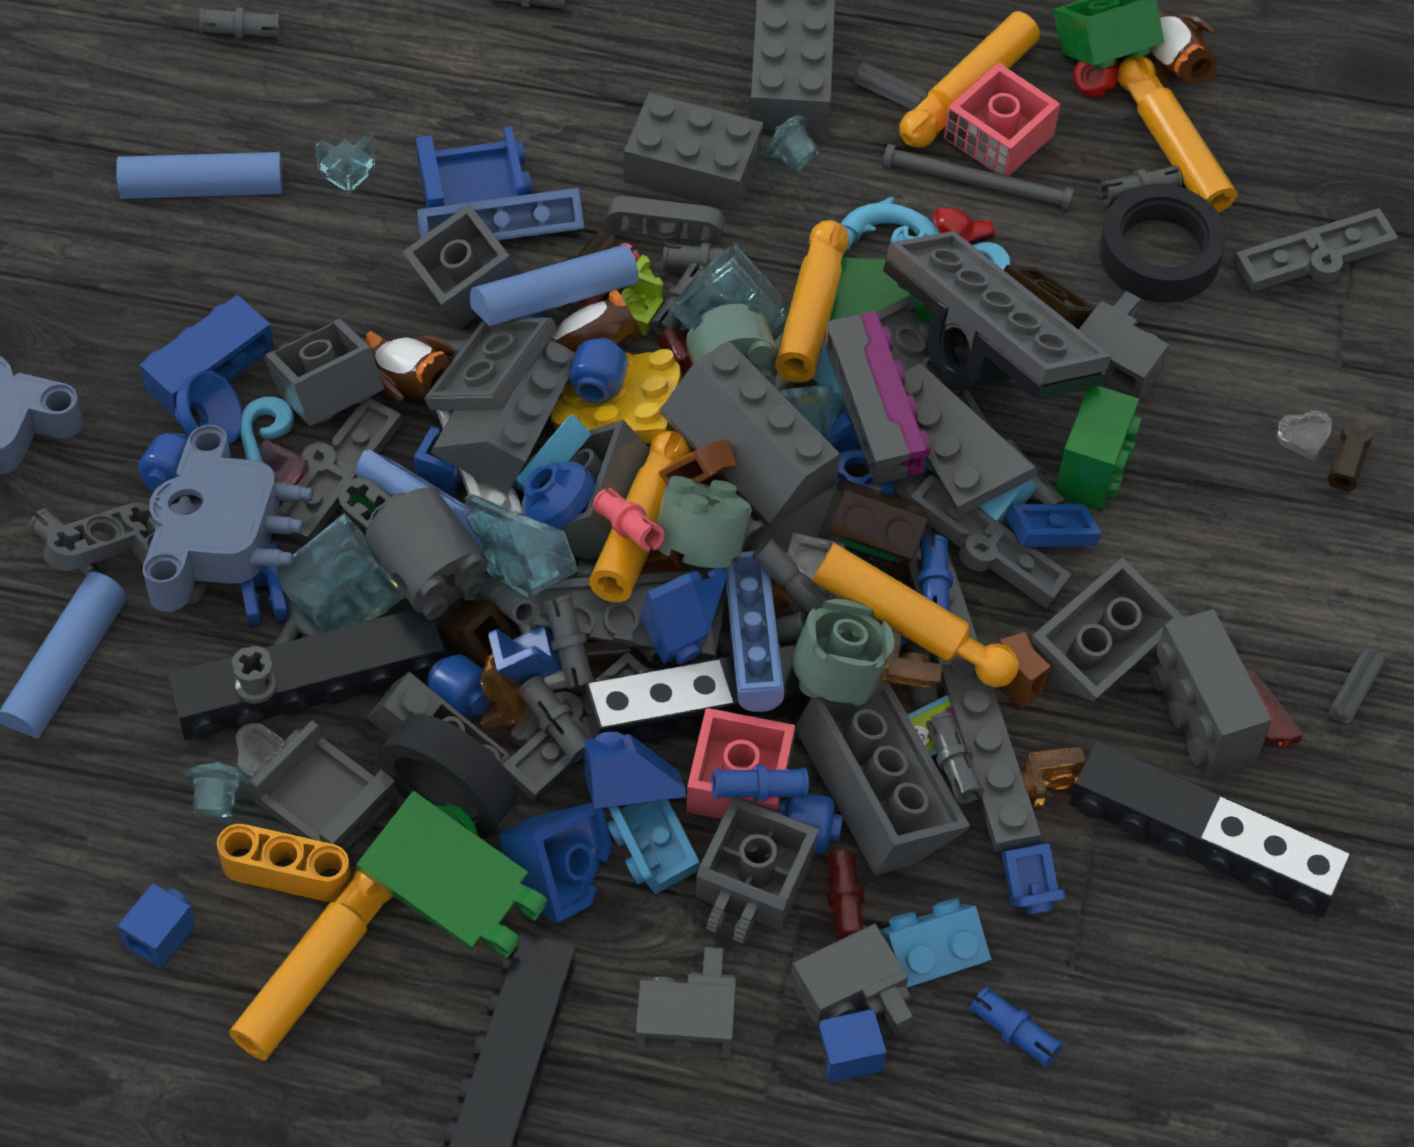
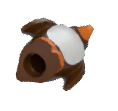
M1159 10L1164 43L1151 47L1148 59L1154 64L1156 76L1161 84L1167 88L1171 86L1168 71L1188 84H1197L1216 79L1218 75L1216 58L1201 33V30L1215 33L1216 29L1209 22L1192 14L1173 16L1167 11Z
M615 289L609 293L608 300L588 305L565 318L558 326V330L551 340L576 352L578 346L587 340L606 338L618 344L627 336L634 340L641 339L643 336L624 299Z
M372 331L366 334V344L371 348L385 388L383 391L389 398L398 402L404 400L403 396L409 397L411 400L425 398L451 362L448 356H452L455 352L450 344L433 336L405 337L389 341Z

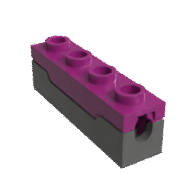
M876 311L863 313L861 316L858 314L827 321L825 347L873 484L905 478L907 475L923 474L925 456L931 453L930 442L926 430L918 429L916 423L918 419L917 405L913 395H906L903 387L905 385L904 369L901 361H894L892 357L893 342L888 326H881Z

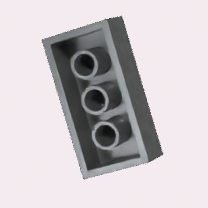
M757 0L750 119L763 122V129L828 133L835 0Z

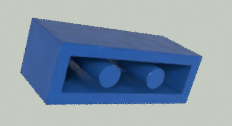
M236 295L225 304L215 307L210 315L193 327L184 329L175 340L161 350L152 352L140 364L145 390L176 418V398L178 389L184 380L200 371H212L229 382L274 349L271 325L239 295Z

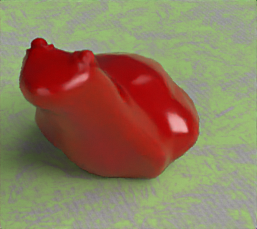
M1116 60V64L1105 68H1093V65L1079 61L1073 70V80L1079 93L1086 97L1099 98L1107 90L1113 89L1119 82L1117 73L1122 60Z
M939 207L933 214L934 223L940 233L955 231L969 243L977 239L995 236V227H993L992 220L975 221L965 212L955 208Z

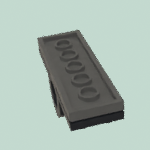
M955 231L890 242L886 256L889 259L885 261L883 272L897 282L900 288L906 290L920 301L924 308L933 312L928 330V352L936 374L948 387L955 390H964L996 381L1014 379L1026 389L1029 395L1037 399H1047L1051 396L1079 392L1083 389L1103 385L1106 376L1104 371L1108 369L1111 355ZM959 338H963L964 346L969 345L971 350L969 360L964 367L960 366L954 350L956 347H961Z

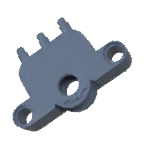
M0 356V475L10 473L20 465L35 433L63 439L73 437L81 430L83 417L76 391L72 386L22 373L13 376L10 365Z
M203 425L193 430L188 437L176 471L177 477L167 480L156 488L149 503L150 515L155 523V533L143 564V575L151 605L163 612H173L186 605L195 580L228 584L242 583L257 575L262 566L290 567L294 560L291 552L268 549L273 533L300 534L303 532L304 523L302 520L292 519L291 517L278 516L280 512L279 501L310 502L314 496L312 488L276 483L271 467L263 462L231 458L227 434L221 427ZM181 497L178 503L171 505L175 499Z

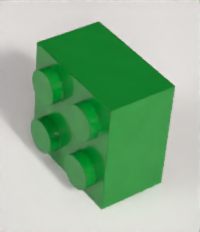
M1080 0L1053 9L1061 54L1077 59V62L1082 61L1091 64L1093 68L1112 66L1116 64V58L1125 55L1129 57L1146 55L1151 52V47L1164 43L1157 0Z
M1101 386L1088 388L1064 449L1055 489L1066 501L1075 504H1085L1087 508L1103 513L1108 497L1117 498L1124 477L1123 472L1125 466H1129L1136 445L1135 440L1142 422V417L1135 416L1139 398Z

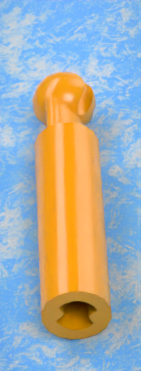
M1019 11L1013 12L935 85L928 92L927 97L914 110L907 112L899 123V134L902 140L908 146L923 148L930 145L946 125L948 106L998 62L1010 69L1040 40V31L1036 22L1029 15Z
M1138 56L1123 59L1117 73L1119 84L1133 96L1138 104L1137 112L1171 165L1179 167L1177 172L1181 171L1185 187L1207 200L1218 213L1223 212L1235 201L1237 191L1170 89L1163 87L1156 76L1154 64L1147 57Z
M833 220L821 221L814 226L809 235L810 247L808 255L801 264L778 349L779 353L775 360V369L778 374L791 382L802 383L812 379L817 371L826 336V323L830 321L842 274V257L849 246L847 229Z
M666 431L659 433L653 439L644 466L637 472L625 498L628 502L633 501L643 507L646 516L654 523L657 522L664 489L667 487L659 471L671 462L691 452V446L683 436L675 431ZM612 528L589 578V585L592 591L606 601L615 603L628 600L650 552L641 549L630 537L620 536Z
M836 543L832 544L811 579L813 583L840 599L852 600L866 605L873 610L871 617L882 624L885 620L892 630L947 662L956 656H960L972 663L978 678L987 686L994 688L1006 686L1013 681L1018 673V659L1008 646L999 643L984 646L969 637V623Z
M356 869L353 880L335 902H331L229 1030L231 1038L250 1055L266 1061L367 932L366 926L382 905L388 902L393 895Z

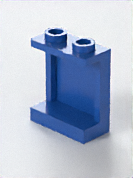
M512 126L504 127V140L502 142L435 151L432 136L416 138L418 166L427 208L532 194L529 171H521L520 164H525L522 140L515 141Z

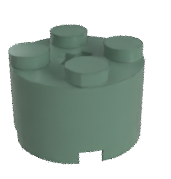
M726 304L713 308L701 316L703 322L695 330L693 326L691 327L687 335L686 344L693 364L722 344L730 341L774 387L776 386L775 378L778 372L775 369V360L779 352L767 320L761 312L758 311L757 314L750 311L749 307L743 304Z
M672 476L669 478L668 486L664 489L656 522L665 532L664 541L657 549L669 557L671 549L684 554V563L698 567H730L733 558L736 563L740 560L752 511L751 506L743 498L736 495L737 487L729 482L714 480L711 482V485L695 483L686 477Z
M831 599L825 601L821 608L817 610L813 608L809 612L792 654V667L795 675L800 680V690L812 698L822 697L831 701L851 703L853 705L865 704L869 696L875 691L894 649V635L886 621L884 620L881 625L871 617L872 609L852 600Z

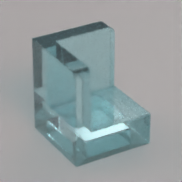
M367 136L361 138L355 145L343 140L338 146L334 147L323 139L315 144L319 174L347 193L355 189L375 170L373 140Z

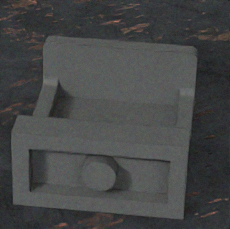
M313 720L302 730H295L287 738L283 749L272 760H266L261 763L254 772L251 781L255 803L300 837L335 844L346 853L398 802L396 783L392 777L382 770L376 776H373L322 737L320 725Z

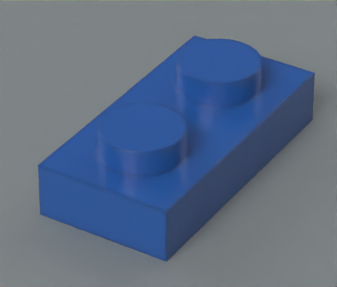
M1012 504L1006 515V519L1022 547L1096 546L1102 535L1085 504Z

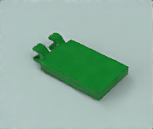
M842 257V274L830 321L858 314L861 316L863 313L872 311L878 312L911 294L900 288L897 282L883 272L886 259ZM912 296L918 306L914 311L921 323H928L930 325L933 312L924 308L922 303Z
M412 791L356 864V869L470 951L473 950L480 940L505 959L518 945L517 941L520 938L513 931L499 924L510 908L513 906L524 916L535 922L546 907L547 899L542 894L522 885L528 875V871L415 791Z

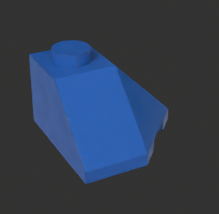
M723 568L711 570L707 573L709 576L707 579H702L698 571L686 573L647 592L639 620L664 665L674 660H677L678 664H683L702 653L701 647H704L727 577Z
M605 732L597 735L595 739L584 740L583 773L594 809L686 797L685 786L679 771L630 734L622 735L618 732Z
M588 803L534 816L498 833L503 854L528 871V875L522 885L536 890L547 899L546 907L542 913L551 923H559L592 905L597 890L592 885L600 862H607L612 848L603 808L594 809L593 803Z

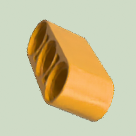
M246 824L228 826L220 833L217 840V848L223 871L229 879L236 882L320 901L335 902L352 881L347 853L335 844ZM236 850H249V852L244 856H231V854ZM283 859L294 860L291 865L286 867L275 865ZM328 869H336L339 871V873L331 877H323L320 875L323 871Z

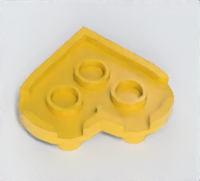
M661 349L654 353L646 352L636 355L625 353L628 357L629 366L621 391L616 397L601 403L588 402L578 396L570 383L565 385L561 392L562 397L557 400L551 412V423L554 432L569 415L575 416L588 431L625 420L644 443H651L659 433L673 431V427L660 414V408L683 379L680 366L675 361L673 352L668 349Z

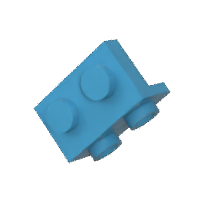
M669 799L629 804L623 808H620V806L608 807L613 819L606 823L618 846L627 845L632 857L626 859L625 862L638 885L645 881L653 893L657 894L698 872L701 862Z
M955 898L932 905L933 913L917 918L915 912H910L888 920L890 927L881 929L880 932L908 976L906 988L991 960L976 906L960 904L959 899Z

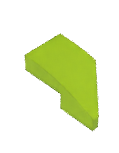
M641 255L636 262L638 283L627 286L620 295L633 315L641 334L646 336L650 330V321L656 316L663 305V283L660 277L655 278L650 270L649 258Z

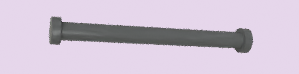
M892 144L887 145L882 167L891 169L892 165L1060 205L1061 210L1069 212L1074 194V188L1066 187L1065 190L1016 179L896 150V145Z

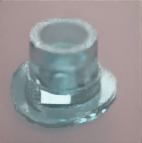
M801 114L790 118L782 126L778 125L774 129L776 133L766 146L763 154L768 158L775 153L794 172H797L806 166L820 149L807 134L806 128L809 120Z
M215 761L214 764L198 765L185 770V779L194 780L193 812L213 817L232 816L235 794L238 792V787L248 786L249 776L244 771L223 765V762Z

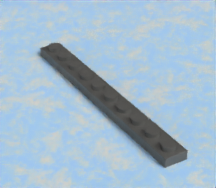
M909 475L905 478L894 480V496L908 501L924 482V475ZM926 523L920 540L926 536H931V547H933L934 552L935 535H943ZM919 540L914 556L905 569L911 588L923 595L922 590L918 586V574L922 571ZM947 548L948 570L953 575V585L949 589L950 612L969 623V637L978 641ZM932 654L944 693L948 695L960 736L964 744L969 745L973 753V768L984 789V794L978 796V800L994 851L1000 852L1039 844L1041 833L993 687L985 685L978 678L974 665L962 657L956 656L946 662Z

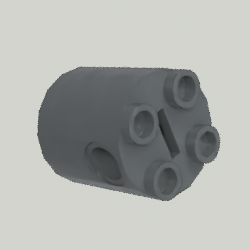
M426 487L415 489L409 493H398L391 496L381 505L376 517L366 530L365 541L416 612L423 613L427 620L436 619L445 613L449 605L461 597L471 598L484 589L487 582L483 575L487 570L489 561L437 489Z

